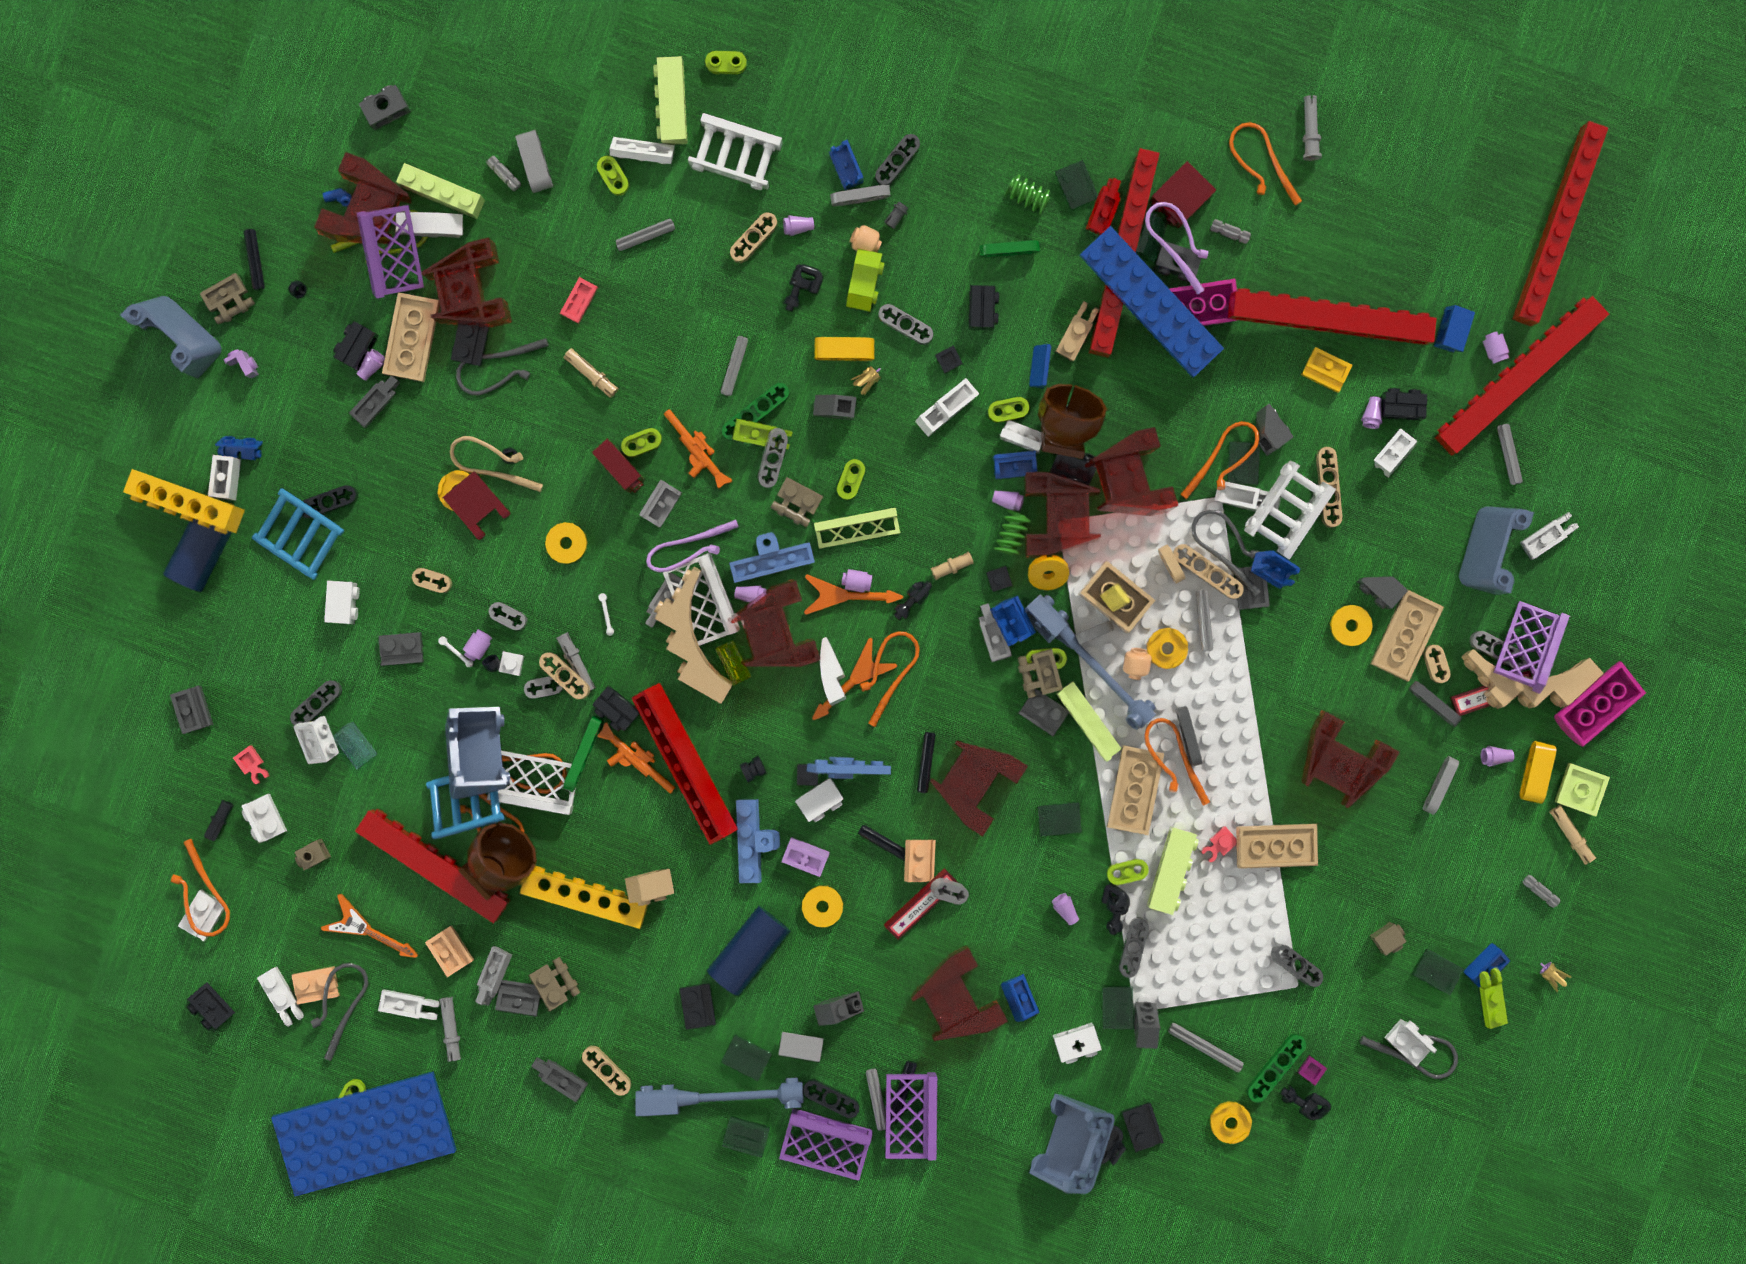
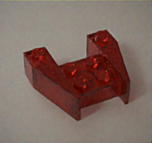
M345 152L338 172L343 179L357 184L344 216L322 208L314 228L319 235L338 242L362 243L357 212H371L398 207L400 200L409 204L412 203V200L408 193L366 159ZM383 216L372 217L374 226L379 229L382 228L387 220ZM390 222L384 230V233L393 238L391 234L387 233L391 224ZM382 234L377 240V244H389L391 240Z
M489 237L468 242L422 271V275L428 280L435 279L441 307L440 313L431 315V318L436 322L481 327H496L512 323L508 302L502 297L488 301L484 299L478 268L499 263L496 244Z
M1155 427L1135 431L1085 464V468L1096 466L1106 502L1097 507L1098 511L1154 516L1170 512L1178 507L1173 486L1150 491L1140 456L1151 454L1161 447Z
M1048 472L1025 473V497L1046 496V534L1026 535L1025 558L1050 557L1095 542L1101 538V534H1089V496H1098L1100 489Z
M791 579L771 586L728 618L730 623L742 622L752 654V658L741 661L745 667H801L821 660L815 640L810 638L794 644L783 607L802 601L796 580Z
M1321 710L1311 729L1302 783L1309 787L1313 778L1316 777L1345 793L1346 795L1341 804L1349 808L1391 769L1400 751L1376 739L1367 757L1335 741L1344 721Z
M955 740L954 743L963 750L941 783L933 778H930V782L962 822L983 836L994 818L977 807L978 803L998 772L1017 784L1028 766L1010 754Z
M968 945L950 953L911 994L912 1001L924 996L941 1030L932 1034L934 1041L990 1032L1008 1022L997 999L978 1009L961 978V975L978 967Z

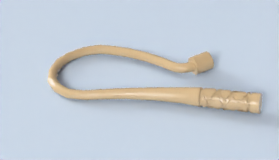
M462 436L455 439L451 444L450 457L459 469L469 473L475 471L477 474L501 478L523 487L537 490L538 492L542 491L543 484L519 476L464 467L456 460L454 448L457 443L470 440L490 449L505 461L514 463L523 460L520 452L509 458L492 445L471 436Z

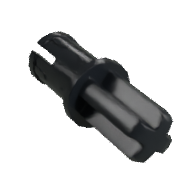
M226 800L221 801L215 815L211 816L212 821L204 834L205 838L211 841L217 839L223 825L227 824L226 819L234 807L232 803Z

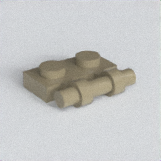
M237 273L200 293L210 312L219 310L220 315L214 317L218 325L225 321H231L233 316L240 312L245 313L249 310V307L255 304L251 297L243 301L241 296L248 291ZM235 300L237 305L227 310L225 305Z
M786 477L777 494L784 501L782 504L774 501L770 508L777 511L778 515H784L794 520L793 523L807 527L811 520L804 517L806 511L814 515L823 496ZM790 503L800 507L798 513L787 508Z
M1052 649L1032 654V663H1027L1026 656L1018 657L1019 673H1022L1024 681L1022 685L1024 691L1027 692L1028 698L1035 697L1034 689L1039 687L1041 688L1042 695L1063 690ZM1036 669L1038 680L1032 681L1030 671Z
M560 957L553 960L556 966L554 970L551 971L546 964L528 975L548 1011L553 1010L568 1000L564 994L566 991L570 990L573 997L580 993L576 986L578 983L575 979H572L567 970L568 966L566 963L563 964ZM558 974L561 975L565 982V985L560 987L555 978Z

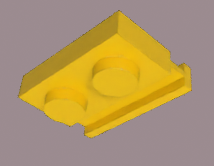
M1315 347L1301 375L1339 393L1351 370L1352 364Z

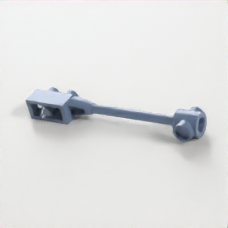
M1040 594L1025 608L1032 626L1048 643L1057 638L1072 650L1074 649L1128 705L1126 722L1129 726L1136 730L1143 728L1156 715L1154 703L1150 700L1145 702L1142 699L1133 700L1105 669L1079 645L1074 632L1067 622L1069 619L1067 613L1063 610L1057 612L1052 607L1054 600L1048 595L1043 597Z
M786 1078V1083H781L778 1090L699 1094L697 1092L674 1089V1085H661V1090H653V1086H640L641 1091H636L635 1095L636 1116L680 1114V1106L699 1104V1102L778 1098L782 1104H785V1108H801V1103L804 1102L803 1082H798V1078Z

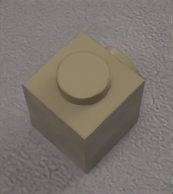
M322 839L316 840L295 851L296 863L303 870L310 869L331 857Z
M1391 922L1370 935L1379 951L1384 955L1398 952L1403 948L1402 944L1407 942L1403 937L1406 934L1401 926Z

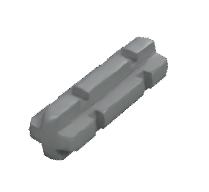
M491 156L487 160V165L492 170L494 169V172L512 191H516L521 186L518 179L495 156Z
M1214 219L1210 228L1211 231L1221 232V235L1234 240L1239 239V242L1244 244L1248 243L1251 236L1250 232L1240 231V228L1227 223L1222 224V221Z
M1527 875L1523 884L1531 888V891L1543 901H1546L1549 906L1555 908L1560 903V899L1540 882H1537L1533 876Z

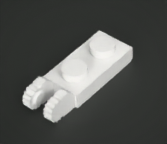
M1570 512L1551 521L1520 542L1530 560L1535 559L1567 538L1568 534L1579 528L1577 523L1571 524L1565 530L1560 526L1561 523L1570 519L1572 516Z
M277 966L257 978L287 1027L293 1024L291 1017L286 1011L288 1007L291 1006V1010L298 1020L304 1017L300 1007L297 1005L296 997Z
M383 989L378 1011L417 1019L437 1020L438 1014L422 1011L423 1005L439 1007L440 1002L433 999H424L421 996Z

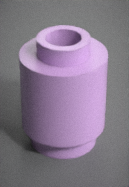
M1496 331L1485 336L1486 340L1482 342L1488 358L1492 360L1493 364L1509 358V350L1503 334L1498 335Z
M848 569L847 573H843L841 585H845V590L864 593V591H870L872 575H868V572Z
M479 629L476 633L473 632L463 648L465 651L464 655L472 661L476 659L481 660L491 644L492 637Z

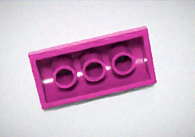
M1236 279L1203 283L1201 285L1204 291L1199 295L1191 285L1170 288L1171 292L1203 326L1239 321L1228 319L1230 294L1237 291Z
M1618 661L1569 706H1565L1556 713L1554 718L1564 733L1576 744L1583 747L1643 697L1646 692L1625 665Z

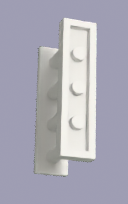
M703 113L700 121L702 126H704L705 133L697 158L690 156L688 158L689 165L692 166L691 168L700 172L707 170L751 184L750 187L756 190H762L763 188L768 190L769 183L763 179L772 151H775V149L781 150L782 138ZM720 131L724 133L725 138L715 165L704 160L713 133ZM739 137L744 139L745 143L736 171L725 168L724 165L732 140ZM758 143L763 145L764 152L756 177L744 174L752 146Z
M1291 460L1282 467L1280 476L1255 514L1247 520L1244 529L1245 532L1252 536L1259 532L1278 544L1277 552L1289 560L1336 490L1325 482H1322L1321 485H1316L1296 471L1300 465ZM1291 479L1313 492V497L1309 502L1305 503L1285 490ZM1280 496L1301 509L1302 513L1297 520L1291 519L1273 507ZM1268 514L1290 527L1286 537L1282 538L1262 525Z

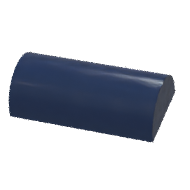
M194 518L193 522L189 521L163 575L187 588L202 592L232 532L228 531L227 534L215 531L214 525H210V528L197 524L198 520Z
M758 905L707 969L708 974L727 991L739 996L791 930Z

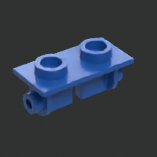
M225 436L215 446H221L218 448V455L238 458V451H241V459L257 460V458H261V450H258V448L263 444V441H256L255 438H244L241 440L235 439L233 436Z

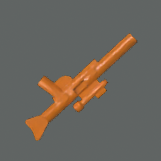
M670 409L667 410L664 416L681 435L679 439L691 453L689 461L693 468L688 474L695 478L702 469L707 468L715 477L717 488L720 489L723 485L731 483L732 479L721 473L704 452L705 449L709 455L715 452L706 443L704 434L694 431L695 437H692Z
M604 723L598 737L610 740L618 748L617 753L607 760L609 765L612 767L618 762L625 767L633 765L645 777L649 775L671 794L676 787L648 764L649 761L655 762L654 755L649 750L645 752L638 746L636 741L631 744V747L637 750L634 752L613 734L608 723Z

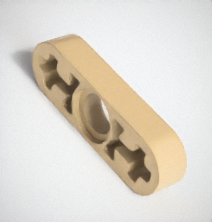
M769 212L763 213L732 245L730 255L735 262H745L777 228L775 215ZM771 218V219H772V221H771L772 226L770 227V226L767 225V226L763 229V231H764L766 234L763 235L762 232H761L758 228H756V227L759 225V227H760V229H761V228L764 226V221H763V220H764V219L769 220V219ZM756 232L759 234L760 239L757 243L748 241L750 233ZM745 240L746 244L749 247H751V249L749 250L748 247H746L743 250L744 256L741 257L739 255L738 257H736L735 250H741L744 247V244L742 242Z
M545 653L540 657V667L575 699H585L590 694L588 683L556 654ZM546 658H554L552 661L553 664L557 667H559L560 664L562 666L557 670L554 669L552 666L546 667ZM563 670H567L570 673V679L567 682H562L559 678ZM576 678L577 680L574 683L577 686H584L582 689L584 694H576L577 689L572 685L568 688V685L572 684Z
M593 1045L587 1047L582 1054L583 1062L615 1094L620 1096L627 1094L631 1088L629 1077L599 1047ZM588 1051L590 1053L595 1051L597 1053L596 1059L600 1061L603 1058L605 1061L601 1062L598 1068H596L595 1065L598 1062L595 1059H588ZM603 1065L612 1067L613 1072L610 1076L602 1074L601 1067ZM616 1073L619 1074L616 1077L619 1082H626L625 1090L623 1088L619 1090L617 1088L618 1083L615 1080L612 1083L609 1081Z

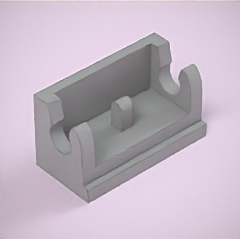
M660 480L639 515L661 528L682 493Z
M782 1032L779 1056L820 1062L823 1039Z

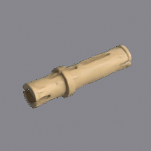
M571 348L565 353L563 358L586 376L594 387L601 389L609 398H612L617 393L616 391L619 388L612 384L603 372L597 371L577 354L574 349Z
M1559 805L1557 808L1555 807L1550 810L1549 813L1571 843L1570 847L1572 850L1575 849L1584 865L1588 864V861L1590 863L1595 860L1596 857L1586 844L1587 840L1585 837H1581L1562 806Z

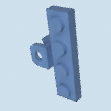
M770 532L758 535L756 539L759 555L729 562L734 583L814 563L815 561L810 542L780 549L775 534ZM769 539L771 544L766 546L763 544V540Z
M829 757V761H833V764H828V760H815V763H807V772L829 773L828 778L853 779V774H891V766L883 765V761H871V765H865V761L854 760V758Z
M758 799L736 800L739 883L762 882L760 852L778 849L780 847V835L776 830H760Z

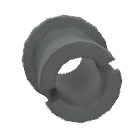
M899 201L893 205L894 209L884 221L885 224L894 230L904 214H908V208Z

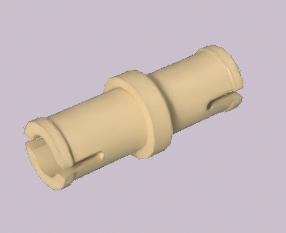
M966 552L954 559L949 558L947 562L932 567L931 572L935 580H938L950 573L955 574L957 570L974 564L970 553Z

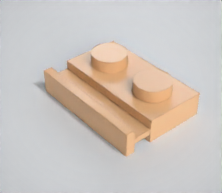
M906 840L905 882H929L934 878L936 840Z
M452 925L425 942L447 977L474 960Z
M334 966L292 974L297 1005L323 1000L324 987L330 972L335 968ZM336 973L331 980L327 999L340 996L337 988Z

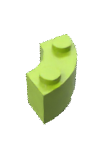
M863 249L857 250L848 291L847 307L870 311L872 303L876 304L878 292L875 291L878 274H883L885 264L881 262L882 253Z

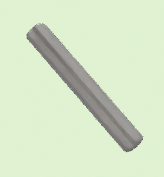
M1176 1023L1170 1025L1168 1032L1236 1072H1240L1243 1068V1062Z

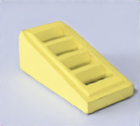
M1119 585L1112 586L1101 595V598L1111 611H1116L1130 602L1129 597Z

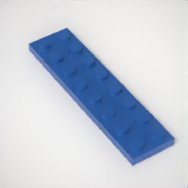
M1111 226L1079 255L1192 378L1224 349Z

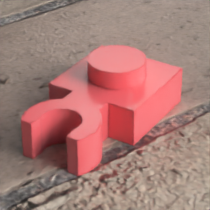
M252 745L233 757L245 775L251 772V779L255 784L260 783L257 777L259 773L264 778L269 777L268 771L260 768L259 765L264 763V761Z
M1223 826L1209 839L1212 845L1202 848L1200 852L1205 854L1207 851H1211L1212 856L1208 859L1211 863L1216 860L1218 852L1224 856L1237 845L1236 838L1226 826Z

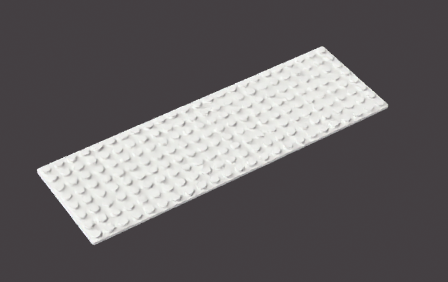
M1215 497L1065 520L1058 524L1063 559L1068 564L1070 574L1067 584L1075 635L1110 621L1078 595L1105 561L1112 564L1155 599V602L1129 633H1125L1112 622L1115 630L1080 645L1133 700L1142 699L1144 702L1146 700L1153 702L1156 707L1154 710L1156 715L1143 728L1136 730L1129 726L1126 722L1128 705L1079 656L1086 700L1121 748L1122 745L1148 750L1144 738L1146 727L1155 719L1165 718L1176 725L1186 754L1187 751L1179 726L1176 708L1187 706L1202 757V764L1192 768L1210 800V803L1202 805L1188 776L1173 728L1164 722L1156 723L1150 729L1149 743L1155 752L1164 753L1163 764L1175 774L1179 784L1177 792L1169 791L1172 778L1161 769L1149 835L1108 828L1107 822L1122 749L1106 762L1093 746L1111 865L1132 859H1141L1147 863L1149 868L1148 875L1144 879L1116 885L1124 890L1130 898L1128 912L1125 915H1121L1120 919L1123 924V942L1125 943L1132 919L1141 917L1149 925L1138 973L1134 977L1129 978L1134 1010L1135 1002L1156 1003L1157 1009L1291 989L1298 986L1297 978L1271 958V950L1277 944L1287 945L1292 948L1280 867L1237 868V845L1224 856L1218 852L1216 860L1211 863L1208 859L1212 856V852L1207 851L1205 854L1200 852L1202 848L1212 845L1209 839L1223 826H1226L1236 838V826L1273 825L1238 599L1226 597L1181 564L1179 565L1186 579L1176 584L1158 552V549L1166 544L1169 545L1172 552L1176 546L1185 544L1234 577L1233 572L1217 557L1201 547L1192 535V523L1200 512L1218 510L1224 513L1223 504L1215 501ZM1216 514L1202 516L1196 524L1197 537L1201 542L1217 551L1232 563L1225 520ZM1178 549V558L1185 557L1189 560L1186 564L1190 565L1191 560L1196 556L1192 554V557L1186 555V549ZM1196 560L1194 562V569L1198 572L1203 571L1205 563L1202 560ZM1213 572L1211 574V581L1215 584L1222 581L1221 573ZM1227 578L1225 583L1222 586H1220V588L1224 589V586L1228 587L1230 589L1229 593L1232 595L1233 593H1236V587L1235 585L1230 586L1227 583L1230 581V579ZM1207 590L1213 640L1212 651L1204 652L1201 650L1196 591ZM1162 628H1173L1184 635L1188 642V654L1181 665L1171 669H1163L1151 662L1149 674L1141 677L1140 680L1129 678V674L1123 671L1126 652L1131 651V648L1146 650L1148 639L1155 631ZM1164 643L1162 645L1163 653L1170 654L1173 651L1172 644ZM1170 826L1197 835L1196 839H1198L1196 851H1192L1190 857L1193 860L1191 869L1186 871L1184 879H1187L1185 889L1180 891L1178 899H1181L1178 911H1174L1173 915L1146 906ZM1136 865L1134 867V872H1140L1141 867L1139 865ZM1115 870L1113 873L1114 877H1119L1121 872ZM1139 922L1138 925L1134 924V928L1137 930L1136 936L1131 934V937H1135L1139 940H1142V937L1138 936L1139 931L1144 930V926H1142L1141 924L1142 922ZM1131 942L1128 945V950L1131 953H1136L1140 949L1138 942ZM1281 950L1279 951V953L1281 954V958H1286V959H1289V958H1290V957H1286V956L1282 953L1283 951H1281ZM1126 954V958H1129L1127 965L1129 973L1130 970H1134V967L1131 965L1132 959L1136 961L1137 957H1130Z

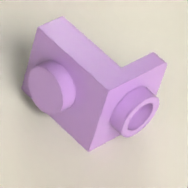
M234 350L228 353L227 358L223 359L225 364L229 366L239 363L245 376L249 378L258 375L256 371L258 366L255 360L242 350Z

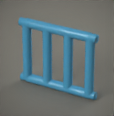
M281 488L278 492V495H280L261 529L252 536V539L307 577L315 580L318 576L317 570L338 535L341 536L344 533V529ZM286 501H288L297 508L276 544H273L265 537ZM303 513H306L314 520L291 556L282 549ZM322 524L331 532L310 567H307L299 560Z
M449 776L426 782L431 795L434 823L433 839L443 838L504 820V815L500 812L498 791L490 792L492 815L481 818L479 795L470 796L473 821L462 823L459 799H451L454 826L443 829L438 787L449 784L450 789Z

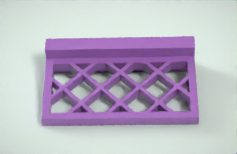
M404 205L371 212H357L372 293L376 299L385 297L384 295L423 288L424 284L409 206ZM405 211L406 219L400 226L392 219L397 212ZM383 216L387 220L382 228L379 229L374 226L372 217ZM390 222L399 227L393 238L384 233ZM402 230L408 233L410 238L405 246L396 241ZM382 234L391 240L385 250L377 244V240ZM394 242L403 248L397 258L388 253ZM406 251L413 254V261L409 266L400 261ZM385 255L395 260L389 270L382 267L381 264ZM398 263L407 268L401 278L392 273ZM412 271L417 275L418 283L408 284L404 279ZM389 275L399 280L395 287L386 289L385 281Z
M1519 601L1493 673L1533 687L1532 691L1540 694L1546 686L1570 615L1561 613L1559 616ZM1521 609L1529 611L1532 618L1523 620L1520 614ZM1545 617L1553 621L1551 626L1544 628L1539 619ZM1535 621L1539 630L1531 633L1526 624ZM1522 626L1526 635L1517 637L1514 628ZM1542 633L1546 641L1538 645L1533 636ZM1529 638L1533 647L1524 650L1520 641ZM1516 643L1520 652L1511 655L1507 647ZM1536 650L1540 659L1531 662L1527 653ZM1523 656L1527 665L1518 667L1514 658ZM1509 660L1514 669L1511 671L1501 669V664ZM1530 668L1534 675L1532 680L1525 678L1521 671Z
M936 1073L886 1074L885 1158L936 1160ZM915 1079H923V1088L916 1093L909 1085ZM891 1080H901L904 1086L896 1093L891 1088ZM906 1088L915 1095L908 1103L899 1096ZM896 1098L904 1105L897 1114L890 1108V1104ZM918 1098L923 1103V1108L916 1114L909 1106ZM906 1109L914 1115L907 1124L899 1117ZM896 1119L904 1126L897 1134L890 1129V1125ZM916 1119L923 1124V1129L917 1135L909 1128ZM906 1129L914 1136L907 1145L899 1138ZM895 1140L904 1147L899 1153H890V1145ZM918 1140L923 1145V1153H913L909 1147Z
M793 1108L779 1159L859 1181L873 1130ZM792 1126L801 1128L804 1134L795 1139L791 1133ZM815 1132L821 1133L824 1140L815 1144L810 1135ZM807 1137L812 1146L802 1151L797 1142ZM834 1138H840L844 1145L834 1149L830 1141ZM827 1143L832 1152L822 1156L818 1147ZM855 1143L864 1145L863 1151L856 1155L850 1147ZM793 1144L799 1152L794 1156L785 1154L786 1148ZM847 1148L852 1157L842 1162L838 1153ZM815 1150L819 1159L809 1161L805 1154ZM834 1155L839 1164L834 1167L828 1166L825 1159ZM855 1161L858 1166L857 1173L848 1171L845 1165Z

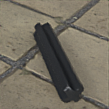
M246 229L243 233L252 288L254 290H262L265 288L256 231L254 229Z
M925 732L917 786L919 793H928L936 736L933 732Z
M861 826L858 832L860 836L905 861V848L868 826Z
M906 1061L902 1074H914L917 1064L912 1061ZM901 1080L897 1092L904 1086ZM908 1088L899 1095L905 1102L909 1092ZM896 1098L891 1109L897 1114L904 1105Z

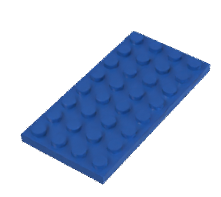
M434 1071L367 1089L363 1092L345 1095L341 1098H334L276 1114L271 1117L294 1196L456 1152V1146Z

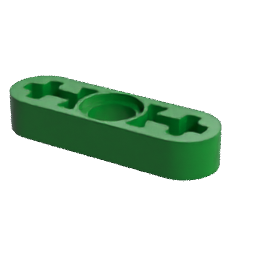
M1037 240L992 243L980 246V257L982 258L1028 255L1040 252V244Z

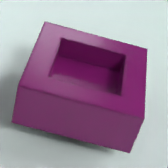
M1308 1055L1297 1073L1316 1085L1327 1068Z

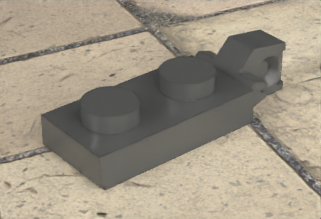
M391 376L386 382L381 380L379 383H376L349 414L366 428L394 398L396 392L393 390H395L400 382L394 376Z
M537 1057L531 1066L540 1072L538 1076L542 1078L541 1081L574 1102H577L588 1085L586 1081L549 1059L545 1062Z

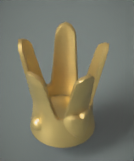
M870 366L862 374L851 379L859 378L853 382L854 386L861 387L867 383L861 391L862 395H866L873 384L881 379L877 373L881 368L875 371Z
M1552 962L1547 963L1545 966L1540 963L1543 967L1540 974L1549 981L1556 992H1558V985L1555 980L1562 986H1567L1563 979H1566V977L1571 978L1570 975L1557 969Z

